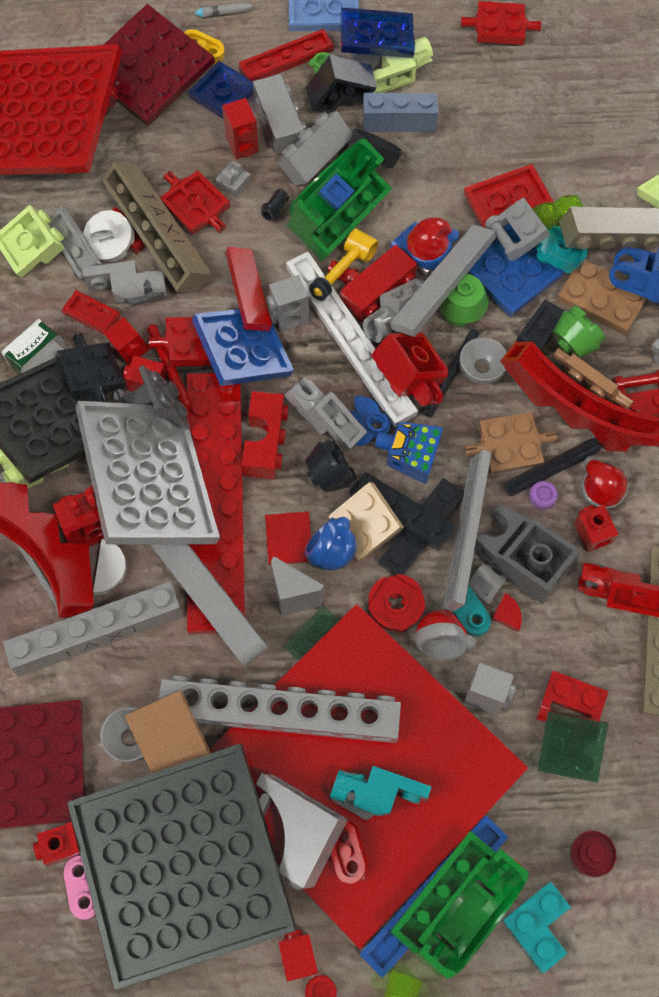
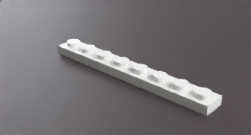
M306 252L286 262V269L292 277L300 276L309 296V303L394 428L400 422H406L417 416L418 410L409 397H398L392 391L390 383L384 374L377 368L376 362L371 356L375 350L374 346L365 336L363 330L332 287V293L324 301H319L311 295L309 291L310 284L316 278H324L325 275L310 253Z

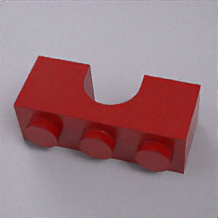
M255 391L251 393L248 414L250 427L265 430L267 435L260 441H245L241 464L242 474L245 477L275 479L276 470L282 469L283 454H279L280 445H285L286 429H282L283 421H288L289 405H285L284 394Z

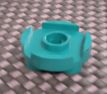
M553 226L551 230H548L550 236L536 245L538 250L537 258L542 263H549L563 272L571 274L576 268L581 266L587 257V249L566 248L560 226Z

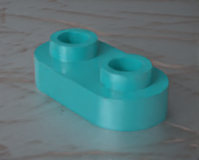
M468 586L465 605L452 613L465 627L468 635L481 637L487 633L491 625V618L472 588ZM479 617L482 623L476 625L472 622V618Z

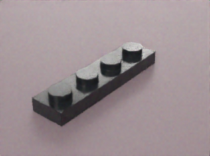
M367 472L361 476L349 491L350 497H352L369 482L374 483L404 526L403 530L437 551L442 548L455 531L453 524Z
M442 478L422 506L447 521L463 500L464 491L445 478ZM402 530L379 559L378 564L394 576L396 574L405 575L427 547V544Z

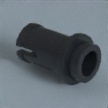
M277 189L268 203H264L261 206L263 218L268 221L278 219L280 210L289 201L287 192Z

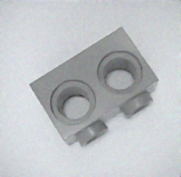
M299 275L269 284L270 295L266 296L270 308L268 311L272 324L277 325L280 333L309 323V296Z

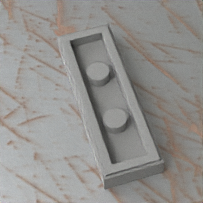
M61 207L51 217L52 221L49 225L51 228L55 227L63 235L64 240L61 243L65 249L62 252L78 278L85 281L83 268L102 265L68 209Z

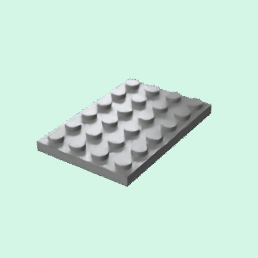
M78 401L76 413L105 544H216L220 536L189 428L184 429L155 410L154 405Z

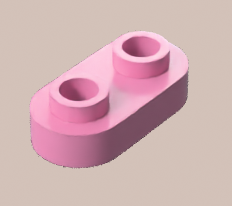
M75 856L64 867L69 907L75 917L89 920L96 917L85 871L81 877L77 878L74 875L75 868L83 866L81 856ZM84 897L90 899V905L86 909L80 907V901Z

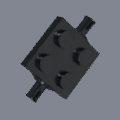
M76 333L72 337L76 345L75 348L57 350V359L71 398L88 396L95 397L96 402H108L106 394L117 389H124L125 385L110 343L86 345L83 334L79 333L78 337Z

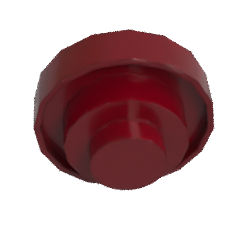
M589 830L579 834L573 840L570 847V859L573 867L580 874L586 877L598 878L608 874L614 868L617 860L616 848L613 841L606 834Z

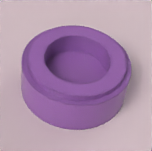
M546 481L534 484L529 493L530 503L539 510L552 508L558 498L556 487Z

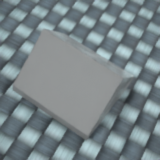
M272 558V576L282 616L322 606L324 603V585L278 558Z

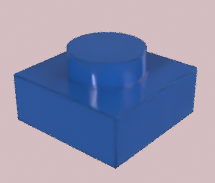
M335 174L319 191L318 195L337 211L354 193V190L339 175Z

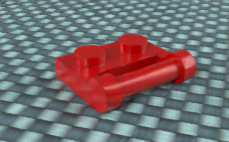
M659 370L651 374L627 378L616 376L612 378V382L618 385L621 393L633 400L629 410L659 417ZM655 383L658 386V389L631 394H626L625 388Z
M552 671L536 720L544 723L546 720L581 733L585 739L593 741L609 691ZM551 703L589 717L588 723L551 710Z

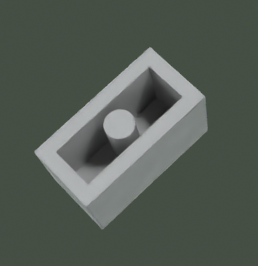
M479 663L471 679L464 703L497 716L501 708L506 709L508 703L513 698L516 686L511 683L514 675Z

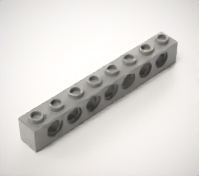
M170 676V680H161L159 699L180 689L185 697L190 693L198 694V702L193 706H189L197 724L397 743L401 702H395L394 697L377 696V700L365 699V695L360 693H348L347 697L335 696V692L329 690H318L317 694L306 693V689L299 687H289L288 691L276 690V686L260 684L258 688H248L246 683L231 681L229 686L217 685V681L213 679H200L199 683L188 682V678L183 676ZM219 696H226L228 698V704L223 709H215L213 707L214 700ZM247 699L258 701V707L253 712H245L242 709L243 703ZM276 702H285L288 705L286 713L276 715L272 712V707ZM308 704L315 705L318 708L317 714L312 718H306L301 714L302 708ZM337 707H342L346 709L348 716L342 721H336L331 717V712ZM366 710H372L377 714L378 719L372 724H366L362 721L361 714Z

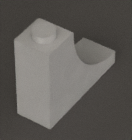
M261 773L256 785L262 788L274 801L281 815L285 831V848L279 867L281 875L286 877L285 883L297 890L314 887L348 819L275 775Z

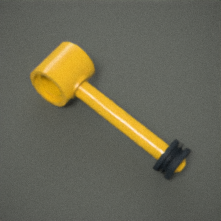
M355 228L348 236L344 245V251L347 254L324 278L318 277L310 284L309 291L311 295L319 301H324L332 293L331 285L355 259H360L365 263L372 259L378 248L379 240Z

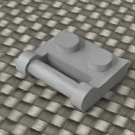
M524 197L498 216L488 218L485 224L488 229L496 231V237L505 248V254L509 260L518 259L550 236V233ZM508 223L521 239L519 243H513L503 227Z

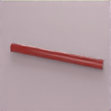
M152 324L148 326L147 331L151 338L162 337L157 325ZM156 348L160 360L165 366L169 380L177 387L179 402L185 406L187 411L192 409L193 404L176 367H169V358L165 348Z

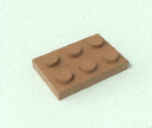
M585 259L581 266L576 268L570 275L556 301L570 308L575 305L586 313L585 316L626 336L647 298L613 286L609 279L610 271ZM615 274V277H616L618 280H620V281H625V280H626V279H624V278H622V277H620V276H618V275Z

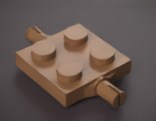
M560 348L555 351L552 357L565 365L567 375L576 383L611 403L615 401L623 408L629 409L632 405L633 400L622 394L618 389V385L574 354L569 356Z
M532 412L481 420L478 423L481 435L480 444L465 445L466 457L476 455L482 449L491 452L488 469L490 475L532 468L544 463L541 446L543 443L556 442L557 435H555V430L539 433L535 426Z

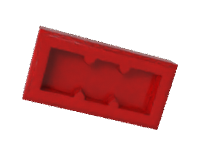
M75 290L62 308L64 315L101 334L121 317L119 311L78 290Z

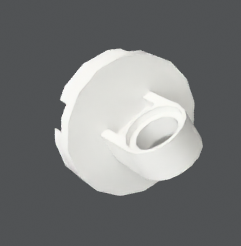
M112 210L101 211L92 216L86 223L83 235L98 259L106 263L116 262L124 258L128 254L126 251L134 243V229L131 223L121 213Z

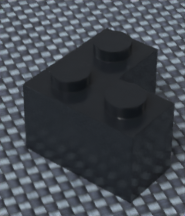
M329 54L306 89L311 110L328 114L335 112L344 99L363 103V94L373 93L377 86L371 64Z

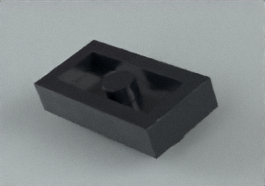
M545 299L518 335L516 342L533 341L542 351L554 334L553 330L564 310Z

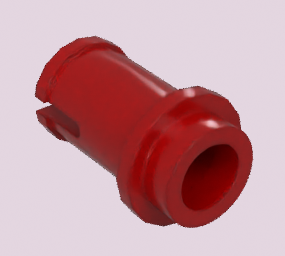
M333 260V261L330 263V265H329V267H328V269H327V270H328L327 274H328V273L336 266V264L338 263L336 260ZM347 268L338 280L345 283L346 286L360 273H358L356 268Z

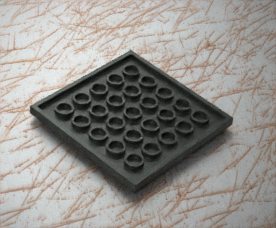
M237 744L67 802L115 990L297 930L243 744Z

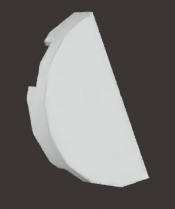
M104 539L101 540L93 590L94 595L109 593L110 590L123 582L127 572L126 559L121 549L115 544H105Z

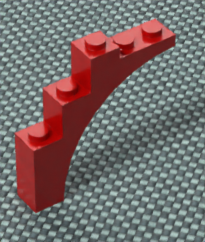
M533 341L514 342L501 359V364L535 406H553L570 428L590 429L606 451L626 452L632 445L659 447V417L631 411L595 395L556 367Z
M14 482L0 483V533L21 546L36 561L51 586L56 599L59 617L70 618L90 611L94 605L89 545L77 542L60 543L58 517L56 514H48L46 512L29 513L27 484H17Z

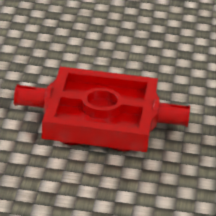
M478 1L476 16H461V27H474L477 33V42L524 45L526 30L540 32L541 21L527 20L525 4Z
M198 170L181 180L172 171H168V174L167 172L165 173L164 180L172 187L160 199L170 214L191 235H194L209 224L218 233L225 231L226 224L218 217L231 207L230 201Z
M165 317L166 332L164 337H148L149 349L165 348L169 358V367L212 366L192 322L193 317Z

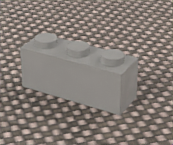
M281 74L253 81L254 99L276 154L282 153L286 147L295 144L299 140L298 135L306 129L304 121H300L298 118L299 109L297 103L291 101L292 95L289 84L284 83Z
M337 111L328 114L323 112L314 119L315 124L311 128L302 131L298 135L299 140L282 151L283 156L277 163L294 186L308 183L351 139L352 132Z

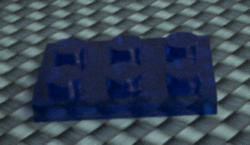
M341 7V53L414 57L413 13Z

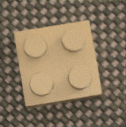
M371 482L366 484L328 516L330 519L334 517L336 520L339 517L345 516L350 520V530L357 541L355 557L358 561L366 559L404 528L375 484Z

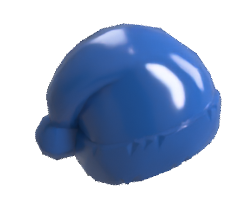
M343 516L336 520L332 517L309 540L304 553L312 566L322 570L334 571L344 568L353 560L357 551V541L350 530L351 525L348 518Z

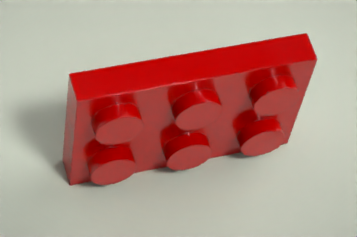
M533 164L464 188V195L481 227L487 228L485 224L488 218L498 216L523 197L535 214L549 210L554 205L553 199Z

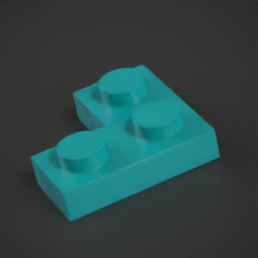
M551 881L502 920L541 974H544L568 954L548 928L551 923L571 908Z

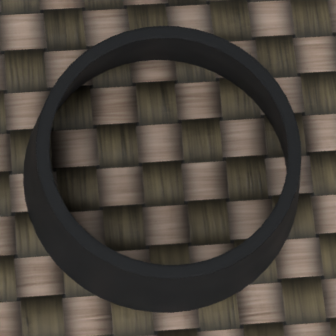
M353 129L349 148L357 141L365 138L385 159L380 165L394 168L403 154L399 147L367 131Z

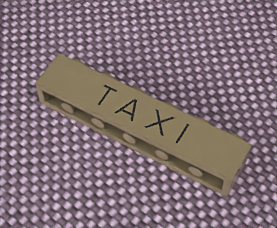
M114 161L103 177V183L177 292H199L212 273L137 164Z

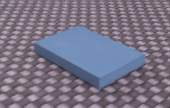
M289 0V31H319L321 29L325 31H355L359 29V0Z

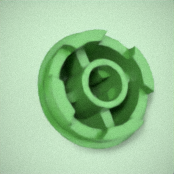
M466 274L439 306V310L445 316L447 322L463 327L465 324L479 321L486 313L489 304L488 295L478 278Z
M574 305L568 311H563L553 333L559 340L557 342L558 346L565 353L568 354L570 352L572 355L574 354L582 358L599 350L606 336L596 323L593 324L584 316L586 313Z

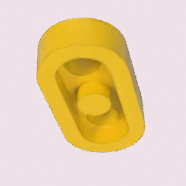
M194 29L184 32L214 56V64H218L224 59L225 51L221 41Z

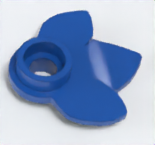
M364 396L355 397V411L350 413L367 431L355 446H363L370 443L373 438H377L379 431L388 433L390 430V420L384 413L379 411L378 404L374 400ZM375 423H379L382 427L380 429H375L372 427V425Z

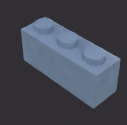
M437 93L363 94L364 131L436 132L438 118Z

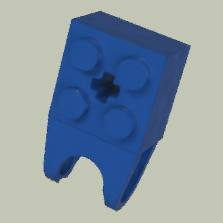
M624 247L617 251L614 256V265L609 272V279L613 286L648 298L651 302L659 304V248L656 253L632 247ZM624 254H628L633 257L634 263L620 262L619 258ZM618 270L630 277L625 281H620L615 277V272Z

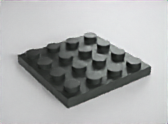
M57 356L0 383V449L29 484L86 455L76 406L78 401L96 402L94 397L88 396L71 398Z

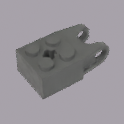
M495 505L491 510V517L504 534L498 537H491L477 532L474 551L491 565L497 573L505 576L507 580L541 604H544L575 566L581 550L535 518L531 520L508 507Z

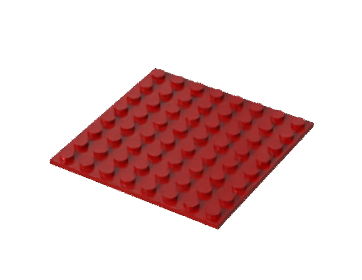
M356 604L274 686L279 691H288L289 687H299L306 689V693L317 694L318 690L334 691L335 696L347 697L348 693H360L365 695V699L377 700V696L394 697L395 702H401L397 743L231 727L209 750L211 753L237 744H243L259 800L266 793L256 785L261 773L273 774L347 818L348 821L357 826L369 864L367 876L358 883L350 884L343 882L336 874L330 854L315 886L302 889L350 940L361 949L522 776L528 767ZM258 701L247 712L256 710ZM282 701L276 702L272 707V712L276 715H283L288 710V705ZM308 704L302 708L301 714L306 718H312L317 714L318 708L315 705ZM337 707L331 712V717L336 721H342L348 716V712L342 707ZM366 710L361 714V719L366 724H372L377 721L378 716L374 711ZM373 766L432 786L427 801L420 800L419 804L402 799L403 794L397 792L390 815H374L367 821L335 804L330 799V795L339 770L363 774L365 779H369ZM272 800L264 818L277 862L281 865L285 848V831L279 810ZM346 830L341 834L344 842L349 839V834ZM352 861L350 864V869L353 873L358 869L355 861Z

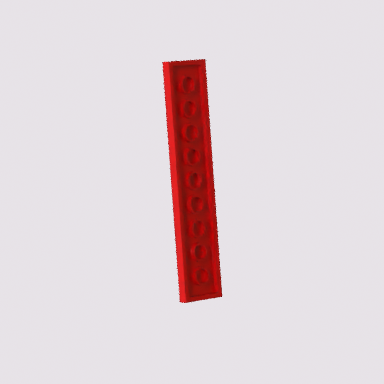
M215 373L187 374V393L193 404L192 409L187 411V420L190 424L189 430L220 536L216 544H189V546L245 616L241 384L220 386ZM187 593L188 635L219 634Z

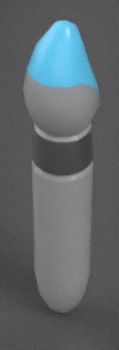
M249 3L214 7L206 6L197 10L195 14L202 18H209L212 15L219 16L248 12L253 6Z

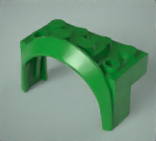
M365 138L357 141L335 159L290 204L289 217L291 219L286 226L321 261L392 190L375 171L385 159ZM335 174L339 175L354 190V193L336 212L318 195L319 191Z
M470 831L389 933L438 977H445L447 979L455 977L482 946L514 903L528 880L529 872L501 848L495 852ZM480 880L485 886H487L494 893L495 898L491 894H489L483 887H481L476 881ZM436 933L440 935L454 949H451L448 945H446L439 937H437Z

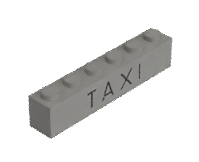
M170 581L3 641V645L11 670L20 677L182 618L183 614Z

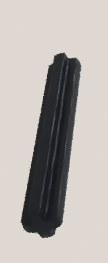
M591 438L506 481L504 489L509 496H514L532 487L537 482L544 481L585 460L588 456L599 453L601 444L596 438Z

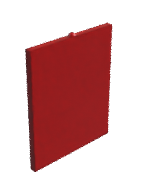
M309 511L265 515L269 565H271L273 557L286 564L309 562L304 553L311 539Z

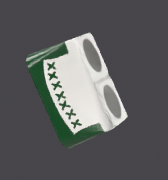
M37 319L3 349L1 353L8 365L19 375L56 357L57 350L64 349L59 344L65 347V344L59 334L40 319Z

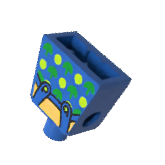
M400 422L395 436L379 431L375 447L389 451L387 460L389 467L427 484L443 428Z

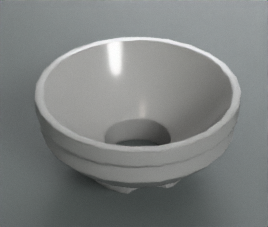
M491 338L473 339L461 351L460 368L463 374L475 383L490 384L496 382L506 371L500 361L507 352L499 342ZM478 362H485L489 365L490 370L486 373H480L475 369L474 365Z
M126 707L118 709L110 714L102 725L100 739L103 749L111 758L119 762L130 763L143 758L138 744L125 746L122 742L123 734L131 730L125 715L137 708Z

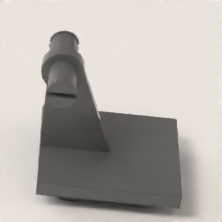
M142 365L139 367V371L145 384L132 393H126L122 389H117L118 392H114V399L121 403H153L155 410L184 429L190 427L186 417L188 412L177 398L179 392L176 385L171 381L167 382L157 371L152 372Z

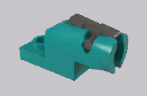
M375 766L372 767L369 779H365L363 774L339 770L330 799L335 804L367 821L374 815H390L397 792L403 794L402 799L419 804L420 800L427 801L432 786Z

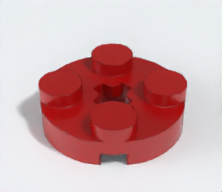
M402 574L379 579L372 586L369 593V615L387 631L406 632L420 621L424 613L425 601L420 585L412 578ZM397 597L402 598L401 604L404 607L401 609L391 608L390 598L394 600Z

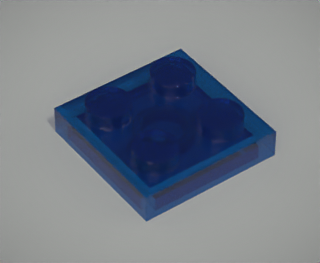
M218 61L189 90V97L222 119H224L222 105L246 98L248 101L254 94L253 81L221 61Z

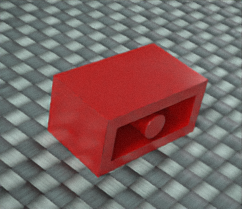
M243 98L222 105L225 135L235 159L250 157L258 153L257 121L247 99Z

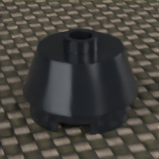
M330 438L323 443L319 441L305 459L309 469L307 472L308 477L315 486L319 485L326 493L349 488V484L357 479L353 467L349 466L344 457L345 454L337 443Z

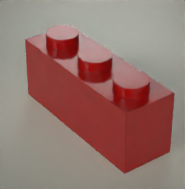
M395 244L340 290V298L352 316L362 323L368 316L380 309V295L417 277V263Z

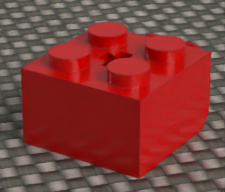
M389 333L371 356L376 362L377 368L390 383L392 391L398 397L413 395L422 406L442 403L444 397L439 386L448 377V368L425 334L417 333L413 337L404 333Z
M93 485L84 490L85 492L75 496L67 495L61 498L59 502L53 504L61 528L69 543L77 542L79 544H88L91 547L101 543V540L104 539Z

